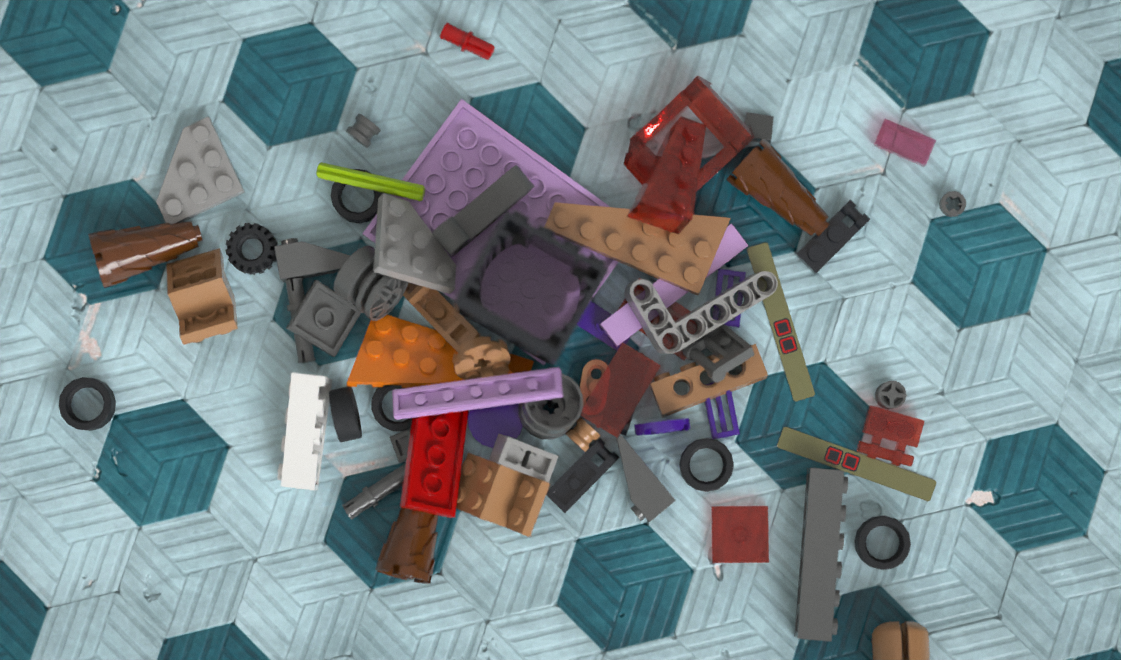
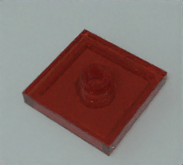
M711 506L712 563H769L768 506Z

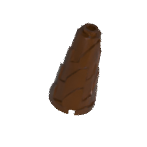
M763 138L759 144L764 149L757 145L732 172L737 179L731 174L726 180L745 195L749 194L762 205L772 209L792 226L796 225L810 236L814 233L819 236L829 226V223L826 221L829 216L815 201L816 198L798 181L793 171L781 160L782 157Z
M191 221L175 224L162 223L144 228L136 226L120 230L108 229L88 234L104 288L127 281L129 277L153 269L152 266L176 259L179 255L197 248L198 242L203 241L199 226H193Z
M401 507L397 520L392 524L387 542L382 547L375 570L407 581V579L414 580L415 583L430 584L435 563L433 556L438 535L436 527L439 515Z

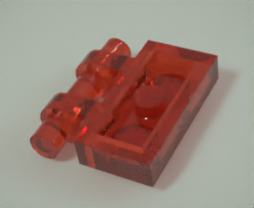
M869 405L861 433L872 435L871 442L859 441L857 452L867 454L866 457L871 459L878 457L889 460L892 465L900 466L903 464L911 467L914 456L904 453L906 445L918 448L925 421ZM886 439L896 442L895 449L891 450L880 447L881 440Z

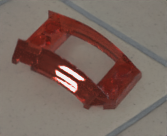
M696 76L663 110L629 139L630 144L623 165L660 205L689 199L755 138L751 126H746L710 86L712 83L700 76ZM689 107L724 147L682 185L648 148L647 144Z

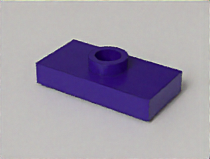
M591 301L577 326L621 353L630 337L616 347L600 326L612 314Z

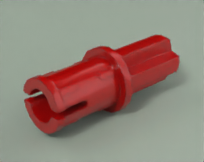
M448 22L444 25L440 34V39L460 47L462 52L467 50L485 60H489L495 50L494 45L474 36L472 31H469V33Z

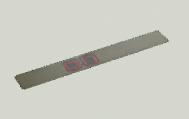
M762 243L749 247L747 252L754 274L769 271L776 276L778 281L776 291L765 298L763 303L794 401L813 397L815 395L769 245L768 243ZM762 277L758 278L759 290L764 292L767 288L766 280Z
M788 427L783 428L777 447L925 501L931 500L936 486V481Z

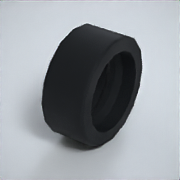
M354 169V170H358V171L370 173V172H368L367 170ZM334 182L330 195L333 207L342 218L349 222L360 224L369 222L376 216L378 198L383 194L382 192L374 191V201L370 208L363 212H352L342 202V191L347 184Z
M82 377L72 380L64 387L59 397L58 407L61 417L68 425L79 430L93 431L104 427L110 422L115 413L116 400L113 391L106 383L95 378ZM86 387L97 390L102 395L104 401L101 414L89 421L76 417L71 407L74 394Z
M383 385V387H378L375 390L371 403V410L375 420L382 427L391 431L402 432L410 429L412 418L402 422H395L388 419L382 409V401L385 395L391 390L403 389L401 385Z
M352 387L330 390V409L339 442L361 438V422Z
M704 438L695 440L685 448L681 454L679 467L681 476L689 486L695 490L708 492L718 490L728 482L732 476L734 463L732 454L724 444L718 440ZM704 448L716 451L723 462L722 472L719 477L708 482L698 480L690 469L691 457L695 452Z
M887 516L871 517L863 522L856 532L854 541L856 552L860 559L868 566L881 570L894 569L902 564L909 555L911 547L910 535L905 526L897 519ZM876 527H890L898 536V550L889 559H877L867 549V535Z

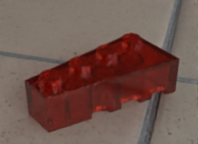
M682 116L667 132L627 217L675 234H679L693 218L706 125Z

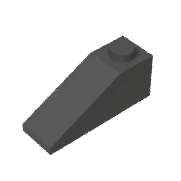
M297 238L282 240V245L275 246L279 276L283 282L295 278L304 279L338 273L350 257V255L303 241L298 242Z
M621 435L616 440L630 500L634 504L630 509L640 521L646 518L648 522H651L676 500Z

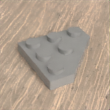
M209 117L182 130L156 201L165 222L169 224L182 223L245 193Z
M383 193L378 198L373 272L447 294L455 290L456 264L433 236V233L409 201Z

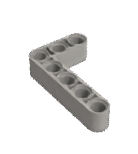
M769 271L752 274L676 321L671 317L654 286L645 279L630 282L625 288L624 296L655 350L661 354H673L772 295L778 287V281L776 276ZM760 277L764 278L767 283V288L764 292L760 291L757 287V280ZM637 285L642 286L645 290L643 300H638L634 296V288ZM736 291L741 292L744 297V302L741 306L736 305L733 300ZM713 305L717 306L721 312L717 321L710 316V309ZM652 309L656 310L660 316L659 322L656 325L651 324L648 319V313ZM690 319L697 324V331L694 335L689 334L686 329V324ZM665 334L673 337L674 344L670 349L663 346L662 339Z

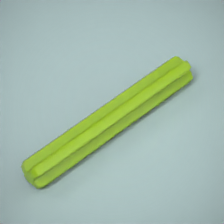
M323 162L318 164L316 171L318 178L418 201H422L425 196V187L423 185Z

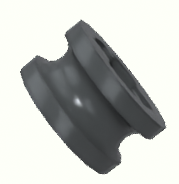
M948 192L940 200V209L946 216L956 217L965 210L966 199L959 192ZM948 197L951 200L955 198L959 200L960 203L957 206L960 208L958 211L955 209L949 211L945 205L948 204L946 199Z

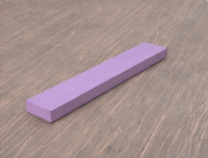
M732 224L726 228L707 277L748 246ZM660 279L652 284L666 308L688 292ZM645 290L636 296L638 300L644 299ZM628 303L600 324L616 347L642 328ZM652 309L649 311V321L659 315L656 310Z
M556 367L392 390L393 417L399 420L563 397L561 369Z

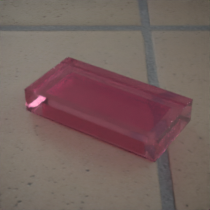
M884 119L873 146L925 167L936 140Z

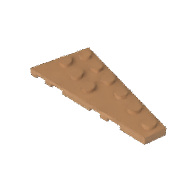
M555 202L544 227L554 232V235L698 296L731 218Z

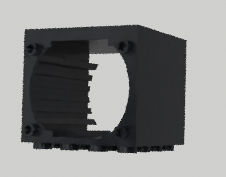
M516 210L512 214L505 211L453 301L454 310L553 366L609 269L604 267L606 262L597 256L590 254L588 258L579 253L580 247L566 239L563 243L554 239L555 233L542 225L535 228L528 224L529 218ZM520 244L528 249L531 244L570 266L569 273L578 278L580 298L575 314L561 331L553 332L548 339L540 340L482 306L480 290L484 274L497 255L510 246Z

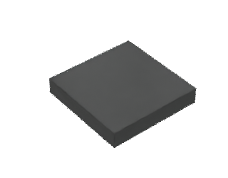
M314 280L286 329L328 355L335 357L361 312L355 304H349L337 295L335 291Z

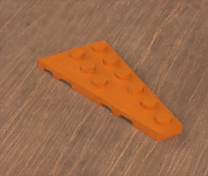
M386 315L377 321H370L349 375L347 387H357V385H372V387L401 385L402 388H411L464 379L456 374L453 365L454 353L457 355L458 352L437 330ZM510 354L511 360L508 365L509 372L507 374L532 370L534 361Z

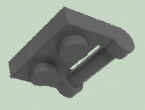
M725 324L682 350L683 355L687 359L698 363L707 371L709 378L714 382L722 381L728 371L755 355L752 346ZM707 348L720 360L714 363L701 351Z

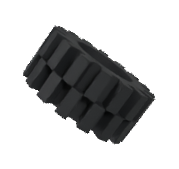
M244 223L245 226H237L234 233L231 231L229 234L230 239L226 240L225 244L227 245L225 251L229 257V262L245 274L265 273L264 270H269L272 267L271 264L277 260L275 246L278 244L277 240L267 228L257 223ZM252 238L258 239L263 247L261 255L252 260L245 258L242 254L244 242Z

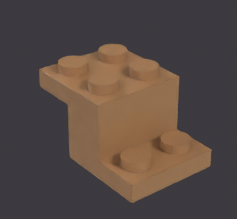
M220 248L166 264L167 292L179 320V333L183 345L201 342L205 338L219 334H228L232 330L238 329L235 296L224 271V259Z
M468 453L461 467L456 509L530 537L550 483Z

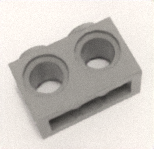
M498 434L489 460L549 483L559 456L508 436Z

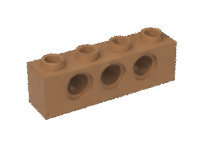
M756 344L751 345L755 355L740 364L742 368L740 374L731 375L727 372L722 381L715 382L712 385H704L700 381V375L707 371L700 365L697 366L695 362L680 367L681 372L670 376V373L666 372L654 377L655 382L650 383V388L661 417L664 418L701 404L708 398L711 400L725 395L726 391L730 390V392L766 379L768 373ZM714 354L708 357L714 363L720 360ZM677 382L687 383L690 389L689 392L685 395L675 393L673 386Z

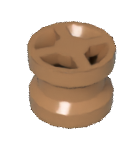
M581 417L576 421V426L565 433L584 452L589 449V444L592 440H597L600 437Z

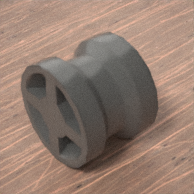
M361 114L356 116L355 124L346 129V132L366 148L370 146L371 138L374 135H378L381 131L374 123Z
M897 381L884 382L878 386L875 392L877 404L887 410L902 406L907 396L904 386Z

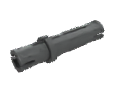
M303 278L285 280L289 300L287 311L291 312V318L305 297ZM294 333L298 363L316 361L313 345Z
M406 463L383 477L377 483L370 487H364L362 492L356 497L342 504L351 520L371 506L376 507L379 505L378 502L403 486Z

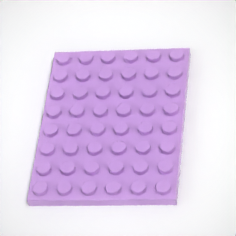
M462 99L402 179V181L423 185L425 187L423 200L418 201L390 195L409 201L433 233L445 220L458 214L508 170L517 165L535 187L507 212L512 214L516 210L529 218L528 224L535 228H538L539 225L545 226L555 202L610 207ZM377 214L362 233L374 243L376 240ZM503 215L453 257L450 256L456 264L455 290L450 294H444L452 300H455ZM554 235L553 237L561 243H563L565 240L564 238H561L557 235ZM517 244L500 252L490 263L482 280L480 297L482 306L536 338L545 340L550 338L553 332L561 331L575 314L580 298V285L578 278L569 273L570 266L531 244L528 249ZM576 244L580 247L579 253L589 258L590 254L606 262L604 267L609 269L599 286V290L618 264V261ZM524 351L525 353H527L528 355H530L532 358H534L535 360H537L539 363H541L543 366L545 365V362H544V361H542V360L538 359L537 357L531 355L530 353Z

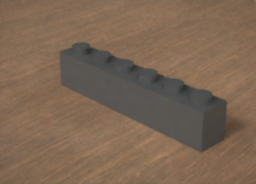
M807 468L794 637L797 639L832 642V635L837 634L838 619L833 618L834 607L839 606L840 590L835 589L836 578H841L842 562L838 561V550H843L844 533H840V522H845L846 505H842V494H847L848 477H844L843 470Z

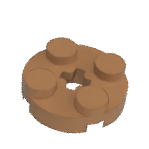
M488 336L476 337L464 342L459 347L460 352L457 355L455 353L453 355V365L456 374L464 380L507 374L509 372L508 365L511 360L507 344L501 339H498L499 342L491 341V338Z

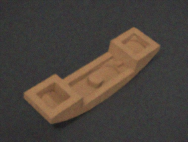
M408 282L403 296L458 353L460 352L459 347L464 342L480 336V333L460 313L456 312L454 307L437 290Z

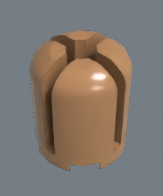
M899 621L885 622L874 629L872 633L873 660H930L929 633L923 625L911 621H905L901 625Z

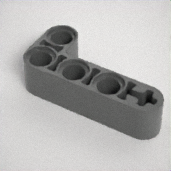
M515 165L454 217H449L433 231V236L448 254L453 257L500 218L505 211H508L535 187L534 184Z

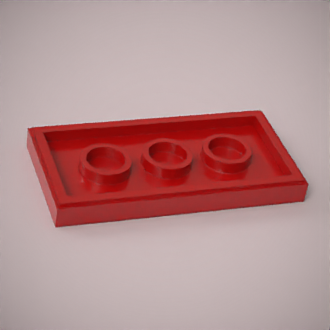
M469 410L412 418L400 507L448 518L455 517Z

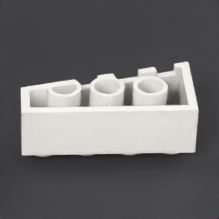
M300 373L291 374L288 392L289 405L285 414V424H287L286 436H283L281 452H284L283 464H279L277 479L281 480L282 487L318 490L329 410V391L332 386V379L328 377Z

